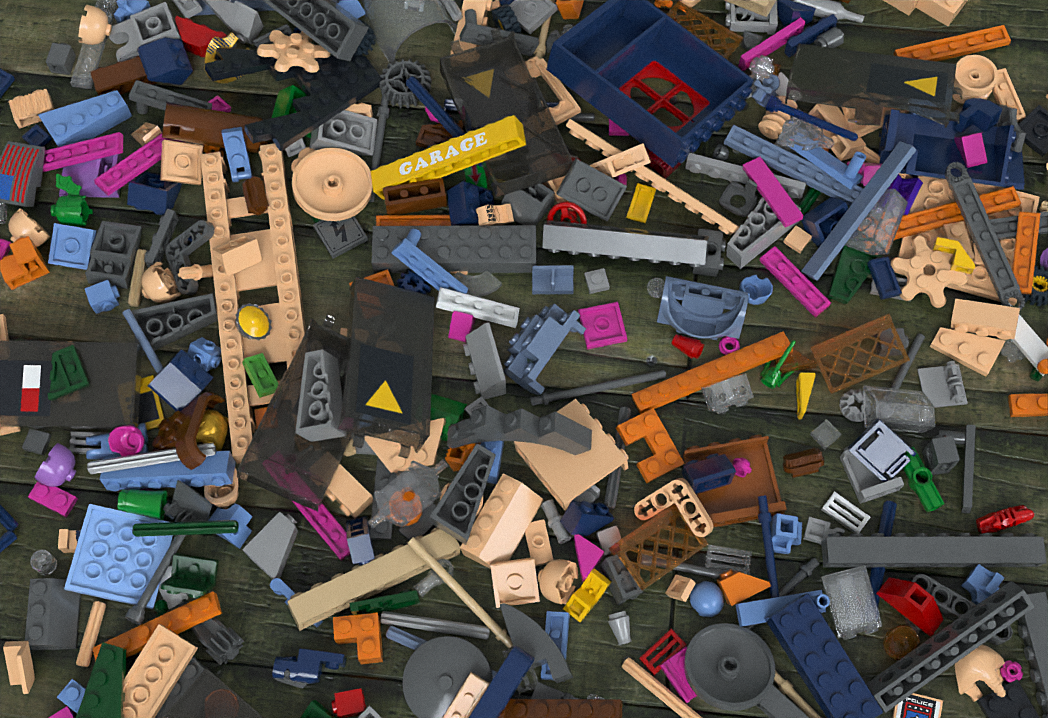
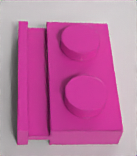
M687 646L659 665L684 703L690 702L691 699L697 696L688 684L684 673V656Z

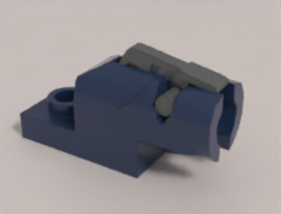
M299 649L298 659H296V656L276 657L272 677L278 682L303 689L307 684L320 682L323 664H325V668L338 670L339 666L345 667L346 657L344 654Z

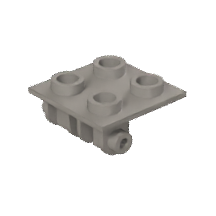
M955 361L947 362V366L917 369L926 409L968 404L959 364H955Z

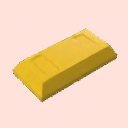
M637 183L626 218L646 223L656 188Z

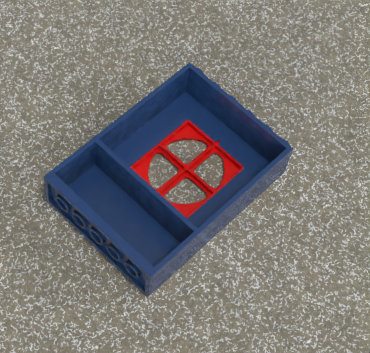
M647 0L606 1L553 42L546 68L547 71L641 144L644 143L645 147L672 168L678 163H683L690 152L694 153L700 146V143L702 141L706 142L714 131L718 132L725 121L729 122L734 117L735 112L743 110L747 104L745 100L752 92L751 86L754 81ZM645 78H660L672 82L675 86L664 96H661L641 80ZM637 87L652 98L655 103L645 110L631 99V89ZM680 91L685 92L693 104L694 110L691 117H688L669 102ZM660 108H664L683 124L673 127L666 126L654 117L653 114Z

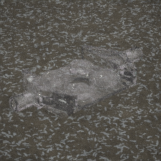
M442 459L433 468L412 461L410 467L378 492L376 490L374 492L379 511L377 512L378 514L367 521L373 529L383 520H387L400 527L407 525L442 495L437 478L439 477L438 474L448 467V464ZM412 491L415 493V497L411 501H406L403 499L405 492Z

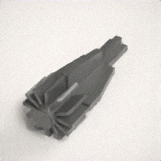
M183 599L182 602L178 604L177 608L189 602L186 599ZM215 617L191 628L199 641L208 648L206 652L220 665L222 663L227 664L228 659L233 660L239 654V648L243 647L241 643L244 640L231 627L227 629Z

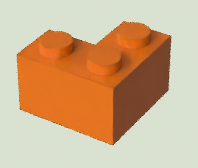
M29 236L19 238L14 243L9 244L13 255H7L0 260L1 274L11 290L50 273L40 251Z
M378 613L333 617L334 640L337 645L357 643L360 664L383 662L381 624Z

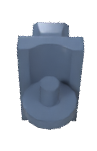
M767 75L763 79V85L756 79L754 85L757 89L752 95L755 102L766 108L770 101L778 96L775 91L780 86V80L776 75Z

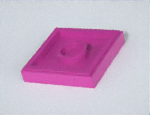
M618 302L578 309L580 324L586 328L583 336L587 350L627 342V335Z

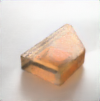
M793 350V352L789 353L779 371L785 373L816 368L817 362L813 359L809 360L802 356V353ZM781 357L774 359L776 365Z

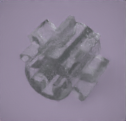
M763 55L760 58L755 57L749 67L750 71L753 72L751 76L761 81L764 78H770L774 72V65L771 64L773 60Z

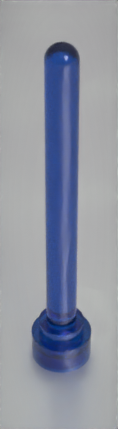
M771 95L765 110L772 113L774 111H781L851 141L858 139L856 133L782 104L779 97Z

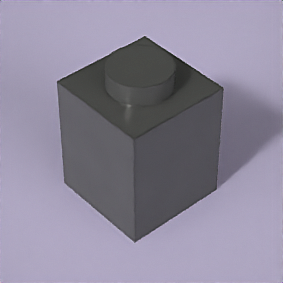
M52 43L46 60L51 73L71 74L76 58L71 45Z
M903 328L878 330L874 337L878 357L902 355L909 345L908 336L904 334Z

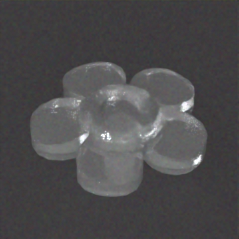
M1007 340L1004 343L1005 347L1001 349L1003 356L1009 355L1007 357L1009 362L1014 363L1017 359L1022 360L1025 357L1012 340Z

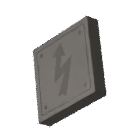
M355 216L340 221L321 220L313 224L316 233L332 259L368 241Z

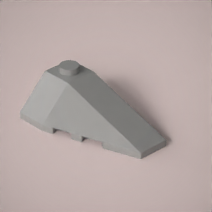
M203 0L238 38V41L243 44L247 42L252 45L253 40L257 38L264 27L258 12L239 1L233 3L230 0Z

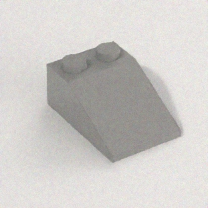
M344 110L312 131L310 148L315 150L340 148L356 155L373 156L377 119Z

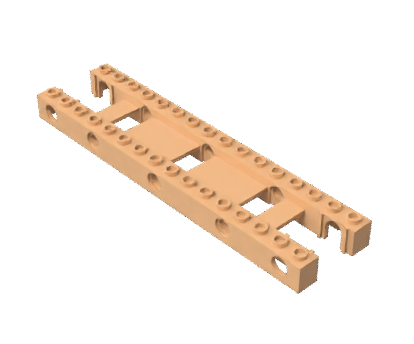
M275 143L261 145V151H259L263 166V173L261 175L269 204L264 213H268L270 229L231 235V218L255 214L248 213L244 197L229 199L228 193L230 189L223 176L227 171V166L221 152L200 155L207 222L212 223L215 229L212 238L209 239L210 251L212 248L248 234L257 239L262 258L260 262L227 276L225 275L222 261L213 257L211 251L232 456L237 464L258 461V454H260L252 436V433H255L257 429L253 418L252 406L291 400L293 410L300 396L305 353L309 352L283 151H279ZM277 286L279 303L258 306L268 313V317L271 320L270 325L272 329L270 330V335L260 340L245 338L238 332L235 323V314L239 308V291ZM263 353L268 364L286 361L289 379L277 381L280 386L279 392L259 398L254 386H248L247 372L242 364L243 359ZM291 412L296 432L297 416ZM295 433L294 441L300 454L321 450L320 440L311 442Z

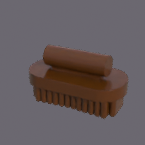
M255 176L246 179L242 183L248 213L261 215L266 211L269 204L263 180Z
M811 448L806 451L783 456V470L786 473H791L792 478L819 472V467L825 464L824 457L819 448Z

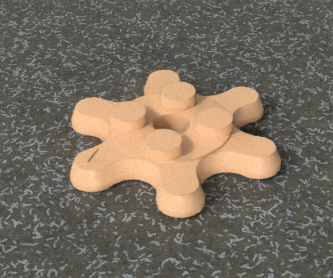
M273 30L269 35V40L273 44H261L257 49L259 56L277 59L274 68L279 72H286L292 66H301L308 72H317L319 65L314 59L328 58L330 56V52L321 45L312 44L313 39L303 31L300 34L293 33L291 36H287L279 30Z
M921 235L915 236L911 242L914 249L913 256L908 259L895 257L891 260L893 270L901 272L907 277L906 285L901 288L902 293L900 297L905 301H910L916 294L925 293L929 296L932 306L941 308L946 304L944 288L950 284L956 286L965 285L968 280L967 274L950 270V261L953 254L938 250L934 251L928 247L925 237ZM927 265L933 267L935 274L932 276L926 275L923 271L924 267Z

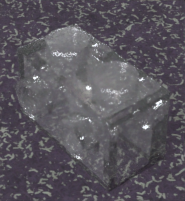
M746 373L701 387L709 412L716 411L717 414L728 411V406L734 404L736 407L748 404V399L754 398Z

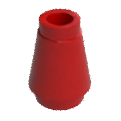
M676 334L672 340V345L691 359H698L704 349V344L699 339Z

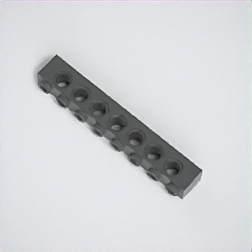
M1010 581L867 682L866 685L879 706L886 713L1033 609L1034 605L1024 589Z

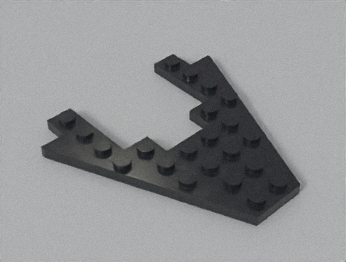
M216 48V55L219 60L205 63V71L212 81L269 70L275 81L290 78L296 79L307 95L293 99V107L297 113L245 124V132L253 144L272 139L279 151H283L379 88L380 81L383 80L366 56L353 55L350 61L338 59L332 54L328 58H315L314 60L319 65L317 72H308L301 66H292L286 72H279L274 68L277 59L261 57L257 54V50Z

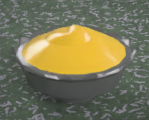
M248 303L246 305L242 304L241 308L237 309L235 323L238 332L247 339L260 340L270 335V330L272 329L270 325L271 320L263 308L258 307L257 304L252 305Z

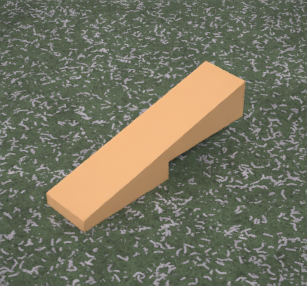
M643 143L590 166L614 178L651 163Z

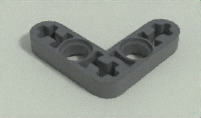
M204 220L196 222L166 247V257L181 294L192 296L198 290V280H183L178 276L182 264H184V267L192 266L188 255L212 238L215 229L210 222ZM192 236V243L188 246L187 240Z

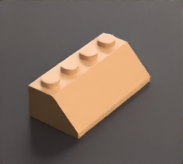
M503 473L474 522L467 544L462 543L460 546L463 555L491 569L490 563L509 561L530 522H532L544 501L543 498L522 482Z

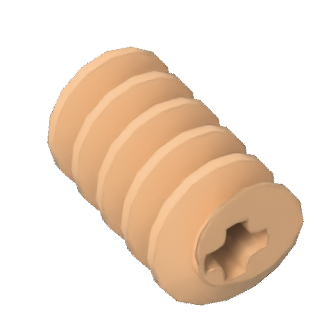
M776 96L758 125L760 132L770 139H778V135L783 133V129L786 128L787 123L791 119L790 117L797 110V103L789 97Z

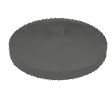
M722 623L708 626L692 638L684 656V673L691 689L704 702L719 709L739 711L757 705L767 696L775 678V662L769 647L757 634L739 625Z
M438 637L422 644L409 658L403 674V692L411 711L418 718H442L470 672L491 683L493 673L484 653L473 643L459 637Z

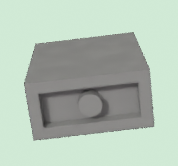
M875 438L864 441V444L861 446L866 448ZM848 447L844 448L840 460L860 504L899 491L903 487L904 483L901 477L897 478L895 475L891 478L885 471L883 475L889 481H881L848 450Z

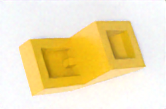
M941 237L936 238L933 245L934 251L938 250L953 254L950 270L967 274L973 272L975 264L959 241Z
M594 568L581 587L573 593L563 609L569 612L578 622H582L603 596L611 581Z

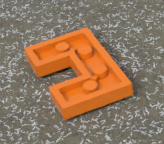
M654 408L616 427L625 446L644 438L651 449L653 456L637 464L646 483L685 464Z

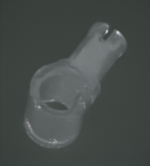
M446 559L437 561L442 567L449 568L448 573L452 577L454 576L453 566L450 561ZM433 569L428 572V576L413 586L421 597L436 585L439 586L445 583Z

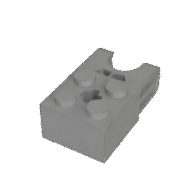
M166 2L130 16L131 19L113 25L109 36L110 40L116 44L128 42L117 50L116 58L118 62L139 56L138 47L164 37L182 41L175 19Z

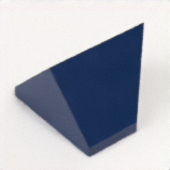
M778 0L777 15L784 27H787L800 17L805 21V25L812 22L816 8L790 0Z

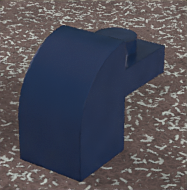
M968 99L956 118L958 122L955 130L962 133L971 125H975L987 132L997 124L1003 108L986 99Z

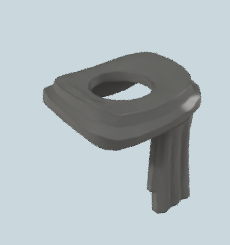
M748 180L745 187L735 182L730 183L720 197L719 204L738 216L747 217L757 203V196L755 195L757 184L752 180ZM734 195H741L745 198L746 203L743 207L736 208L731 205L730 199Z

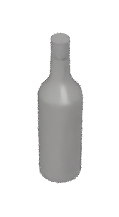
M833 0L793 1L816 8L814 16L827 18L834 14L838 20L848 19L862 23L864 20L863 15L850 12L841 3Z

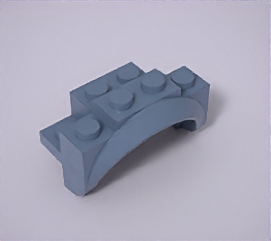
M666 276L657 322L671 325L676 329V332L695 338L717 340V338L727 336L739 339L749 295L747 292ZM676 299L682 300V305H680ZM723 309L730 310L726 313H723Z
M552 304L549 307L545 306L538 315H534L531 318L527 317L520 326L522 330L519 334L515 333L509 341L511 345L507 351L511 355L504 362L506 366L503 369L504 374L527 391L540 395L545 388L535 379L569 331L578 332L582 335L586 330L584 326L577 322L580 314L575 310L566 313L556 304Z

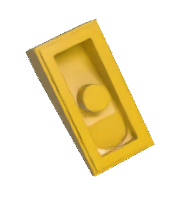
M800 373L796 379L798 419H802L806 412L815 373Z

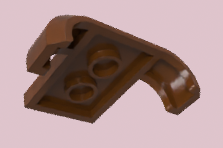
M205 392L193 399L183 410L176 411L168 419H163L158 426L159 433L152 443V446H154L152 452L176 448L178 458L188 469L193 470L200 466L206 459V455L199 450L196 444V436L206 407L212 409L219 402H224L225 399L214 392Z

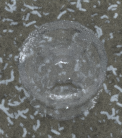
M46 550L36 551L30 560L32 568L42 575L51 574L57 567V559Z

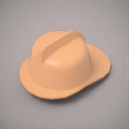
M236 468L234 469L232 484L204 486V496L211 504L219 508L228 509L229 506L236 502L239 495Z

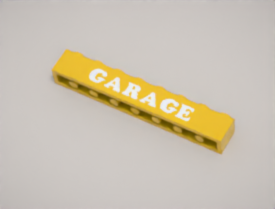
M515 115L508 116L477 130L469 131L457 138H451L439 145H433L431 148L421 152H415L411 156L398 159L388 165L380 166L370 171L373 192L384 200L383 188L441 178L525 146L526 140L523 124Z

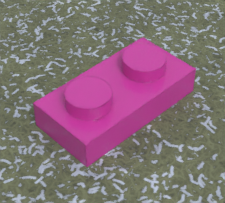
M38 481L28 496L29 499L66 518L78 500L77 497L58 487L46 486Z

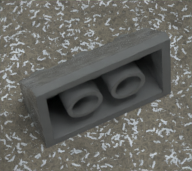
M55 578L30 579L25 641L29 642L31 650L77 649L81 593L65 590L67 580Z

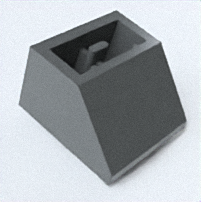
M521 171L509 186L500 205L511 204L514 222L520 226L537 225L554 204L555 192Z

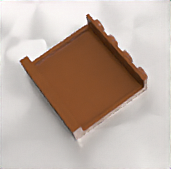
M754 435L747 440L736 438L724 444L713 442L708 444L707 447L691 446L684 451L682 458L685 464L692 460H698V462L706 460V457L712 454H718V456L725 454L731 463L735 458H745L750 462L749 467H751L752 471L750 474L747 473L745 477L735 475L729 485L696 494L711 518L713 528L758 520V514H760L758 496H767L768 511L771 513V517L776 514H784L787 510L785 501H781L767 445L768 436ZM700 523V525L698 526L699 529H704L706 527V524Z

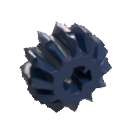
M408 269V274L401 273V279H397V292L401 294L402 300L408 298L410 304L415 299L419 304L420 298L426 299V293L431 292L430 284L417 273H412L411 269Z

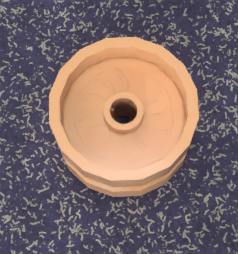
M968 55L961 58L956 64L949 80L948 89L950 95L954 100L963 105L966 100L972 98L987 100L997 82L998 72L996 66L991 60L980 55Z

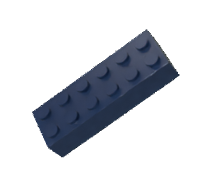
M809 594L800 595L765 618V621L826 718H876L883 713Z

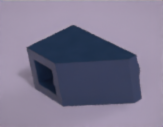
M572 500L560 522L571 535L579 534L580 536L587 537L612 522L614 516L609 512V508L602 503L595 504L587 501Z

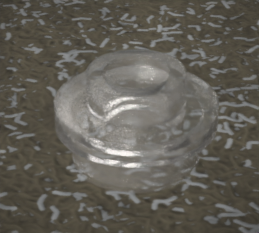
M661 278L651 279L647 284L648 294L654 298L662 297L665 281ZM657 286L660 290L655 291L653 288Z

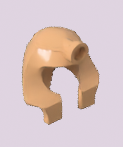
M982 644L956 662L955 673L959 693L961 695L966 693L973 702L977 701L983 694L975 682L981 680L991 690H994V693H997L998 696L1005 697L1006 692L1002 686L1004 680L1000 675L999 669L1005 664L1004 659L996 651Z

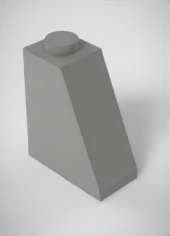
M281 512L242 549L272 580L281 578L298 533L295 526L297 522L289 514L284 516Z

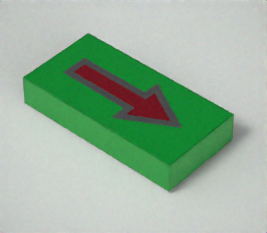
M478 164L464 169L466 182L487 189L484 166L479 167Z

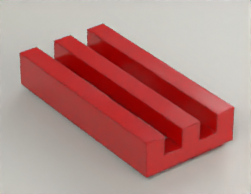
M671 628L639 660L655 676L661 668L659 665L656 668L652 665L677 642L680 645L659 665L686 647L687 644ZM670 636L674 638L651 661L647 660Z

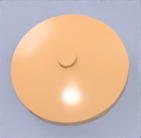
M324 148L311 152L298 163L292 176V190L296 202L306 213L321 220L340 221L351 218L366 207L372 196L373 186L369 167L359 156L348 150Z

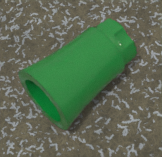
M122 489L118 496L117 508L119 511L148 516L162 521L165 516L163 508L168 500L167 491Z

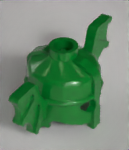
M56 174V187L65 190L68 195L60 196L56 204L51 205V215L56 217L62 225L86 226L85 222L89 214H93V209H89L84 199L86 195H80L82 186L75 184L72 176L64 177Z

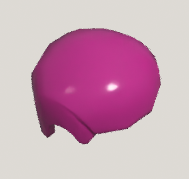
M133 425L115 427L110 432L108 438L110 450L119 453L121 456L139 454L143 450L145 441L141 430Z

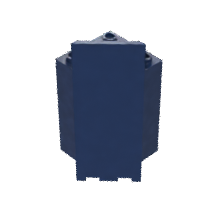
M893 109L885 111L882 131H879V137H881L879 142V164L884 163L896 145L901 141L914 146L916 152L900 171L901 174L946 179L945 170L949 164L959 162L963 166L965 165L973 183L1006 188L1014 186L1015 189L1024 190L1022 151L1015 152L1011 150V143H1014L1016 138L1014 125L993 126L987 132L975 125H971L964 132L960 133L955 130L957 121L919 117L918 115L899 113L900 110ZM981 132L987 163L967 168L954 141V137ZM951 169V175L957 178L961 176V172L958 169Z

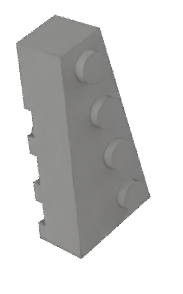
M762 197L754 211H751L745 223L739 227L727 243L726 256L741 269L798 222L785 228Z
M323 349L305 353L295 433L311 442L347 436L338 359Z

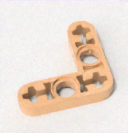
M683 478L671 481L639 501L634 507V513L637 518L647 520L675 503L696 536H707L713 530L711 518L689 482ZM677 485H682L683 489L677 492L675 490V488H677ZM659 493L666 496L667 503L665 505H661L658 502L657 496ZM686 495H689V498H686L683 501H681V498H683ZM687 502L694 503L696 507L694 513H689L686 510ZM652 503L654 507L643 513L642 509ZM700 513V517L695 520L692 519ZM700 523H701V524H703V523L706 524V527H705L704 529H701V530H700V529L698 528V526L700 525Z

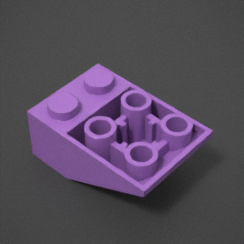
M120 154L63 167L62 176H72L73 182L82 186L80 195H86V197L120 198L121 188L107 196L95 184L94 179L123 159ZM60 189L59 196L68 195V193Z

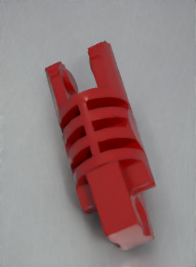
M1025 505L1004 508L976 519L977 529L982 534L1000 531L1001 529L1004 530L1031 520L1034 517V513Z

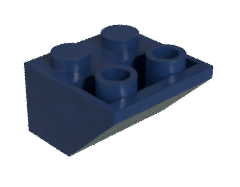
M462 181L447 190L451 226H479L476 209L487 205L494 206L491 190Z

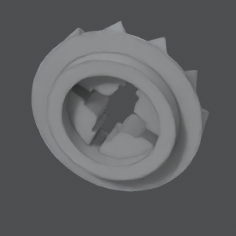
M851 389L841 397L840 410L847 419L861 422L871 416L874 410L873 400L869 397L868 393L861 391V389ZM854 399L858 403H864L860 406V411L856 406H851L854 403Z

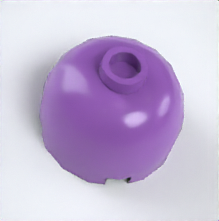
M57 443L49 452V457L46 461H43L35 476V480L51 487L60 486L66 480L70 482L77 472L74 470L76 461L72 451Z

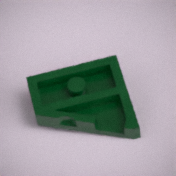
M74 345L52 353L51 363L53 367L50 371L51 385L50 393H48L50 401L90 385Z

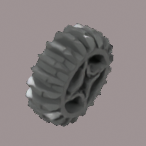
M402 57L401 62L394 60V65L388 63L387 69L383 68L382 75H380L383 79L379 85L381 94L386 93L385 99L391 101L393 106L398 103L400 109L403 105H406L409 109L410 104L416 107L417 102L421 101L408 86L405 87L404 79L407 80L414 76L430 92L432 83L430 72L426 70L424 64L420 65L418 60L414 63L411 58L405 61Z

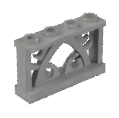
M777 0L767 17L739 6L735 8L734 4L725 1V10H728L725 25L729 26V33L744 32L746 30L748 32L775 34L778 25ZM737 14L743 15L741 20L745 19L747 14L751 16L748 21H738L736 19ZM754 18H755V19H758V20L764 21V22H756V21H753V20H754Z

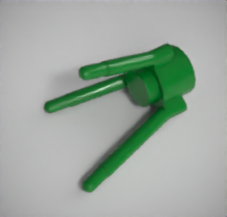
M792 340L775 367L769 369L771 361L765 363L764 369L760 374V377H762L760 381L765 386L771 389H775L776 386L780 388L781 384L799 368V365L796 364L782 377V373L779 371L795 345V340Z

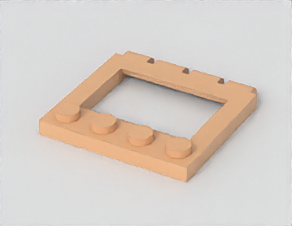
M537 56L525 61L526 67L519 64L508 70L509 76L504 72L512 90L541 75L560 100L557 106L549 107L543 110L542 114L536 117L532 116L523 123L526 142L581 113L580 106L561 81L546 70V61L543 58L539 59Z

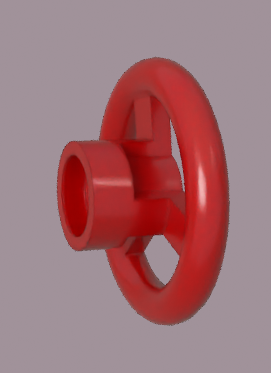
M572 202L557 203L550 209L547 216V221H553L554 214L561 209L560 222H567L565 218H569L570 223H580L577 221V212L581 219L580 224H587L584 211Z

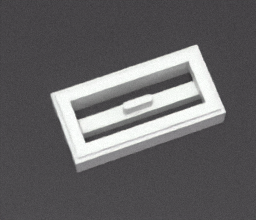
M835 491L821 509L853 533H860L870 519V516ZM835 499L837 502H839L844 507L849 509L851 512H853L861 519H863V521L861 522L860 520L852 516L848 511L834 503L833 500Z

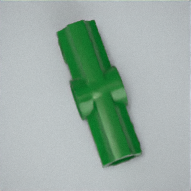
M906 451L905 454L911 461L903 467V470L908 477L909 487L916 492L926 513L943 506L945 503L932 481L930 470L925 468L918 453L913 457ZM916 476H921L924 479V483L918 482Z

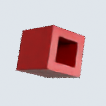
M361 688L334 693L335 700L331 701L333 713L337 714L339 718L360 716L366 710L364 692Z

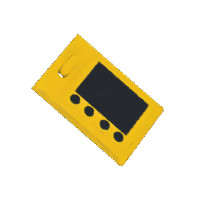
M153 375L116 386L126 425L137 427L140 423H146L147 430L157 428L161 421L165 419L159 396L147 386L154 379Z

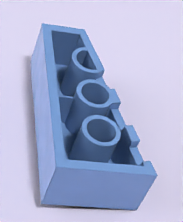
M117 90L38 114L58 147L93 139L132 117L127 104Z

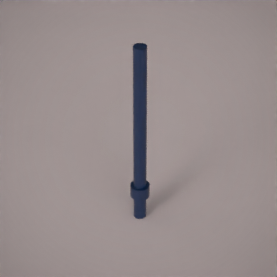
M764 495L758 496L760 510L758 520L762 526L768 581L771 585L769 587L770 597L776 598L779 597L770 527L772 517L768 511L767 496Z

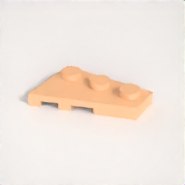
M940 327L929 347L986 377L1006 341Z

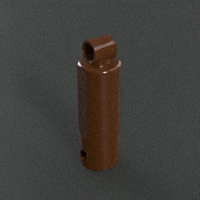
M166 102L162 138L225 148L222 130L242 127L247 152L258 153L260 145L274 144L272 139L253 144L245 132V124L263 121L262 118Z

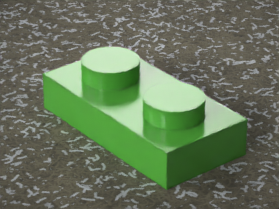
M263 353L243 359L242 364L259 398L279 392L280 386Z

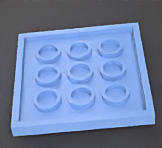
M89 504L64 589L137 605L170 547L173 535L136 537L132 534L133 525L140 523H165L168 521ZM160 582L145 608H154Z

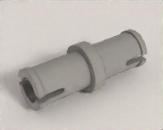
M552 499L545 501L541 507L548 519L547 524L549 528L553 529L559 544L568 542L571 536L560 522L563 516L559 514Z

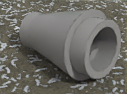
M626 611L608 615L610 620L608 623L618 644L622 645L632 642L629 616L626 615Z

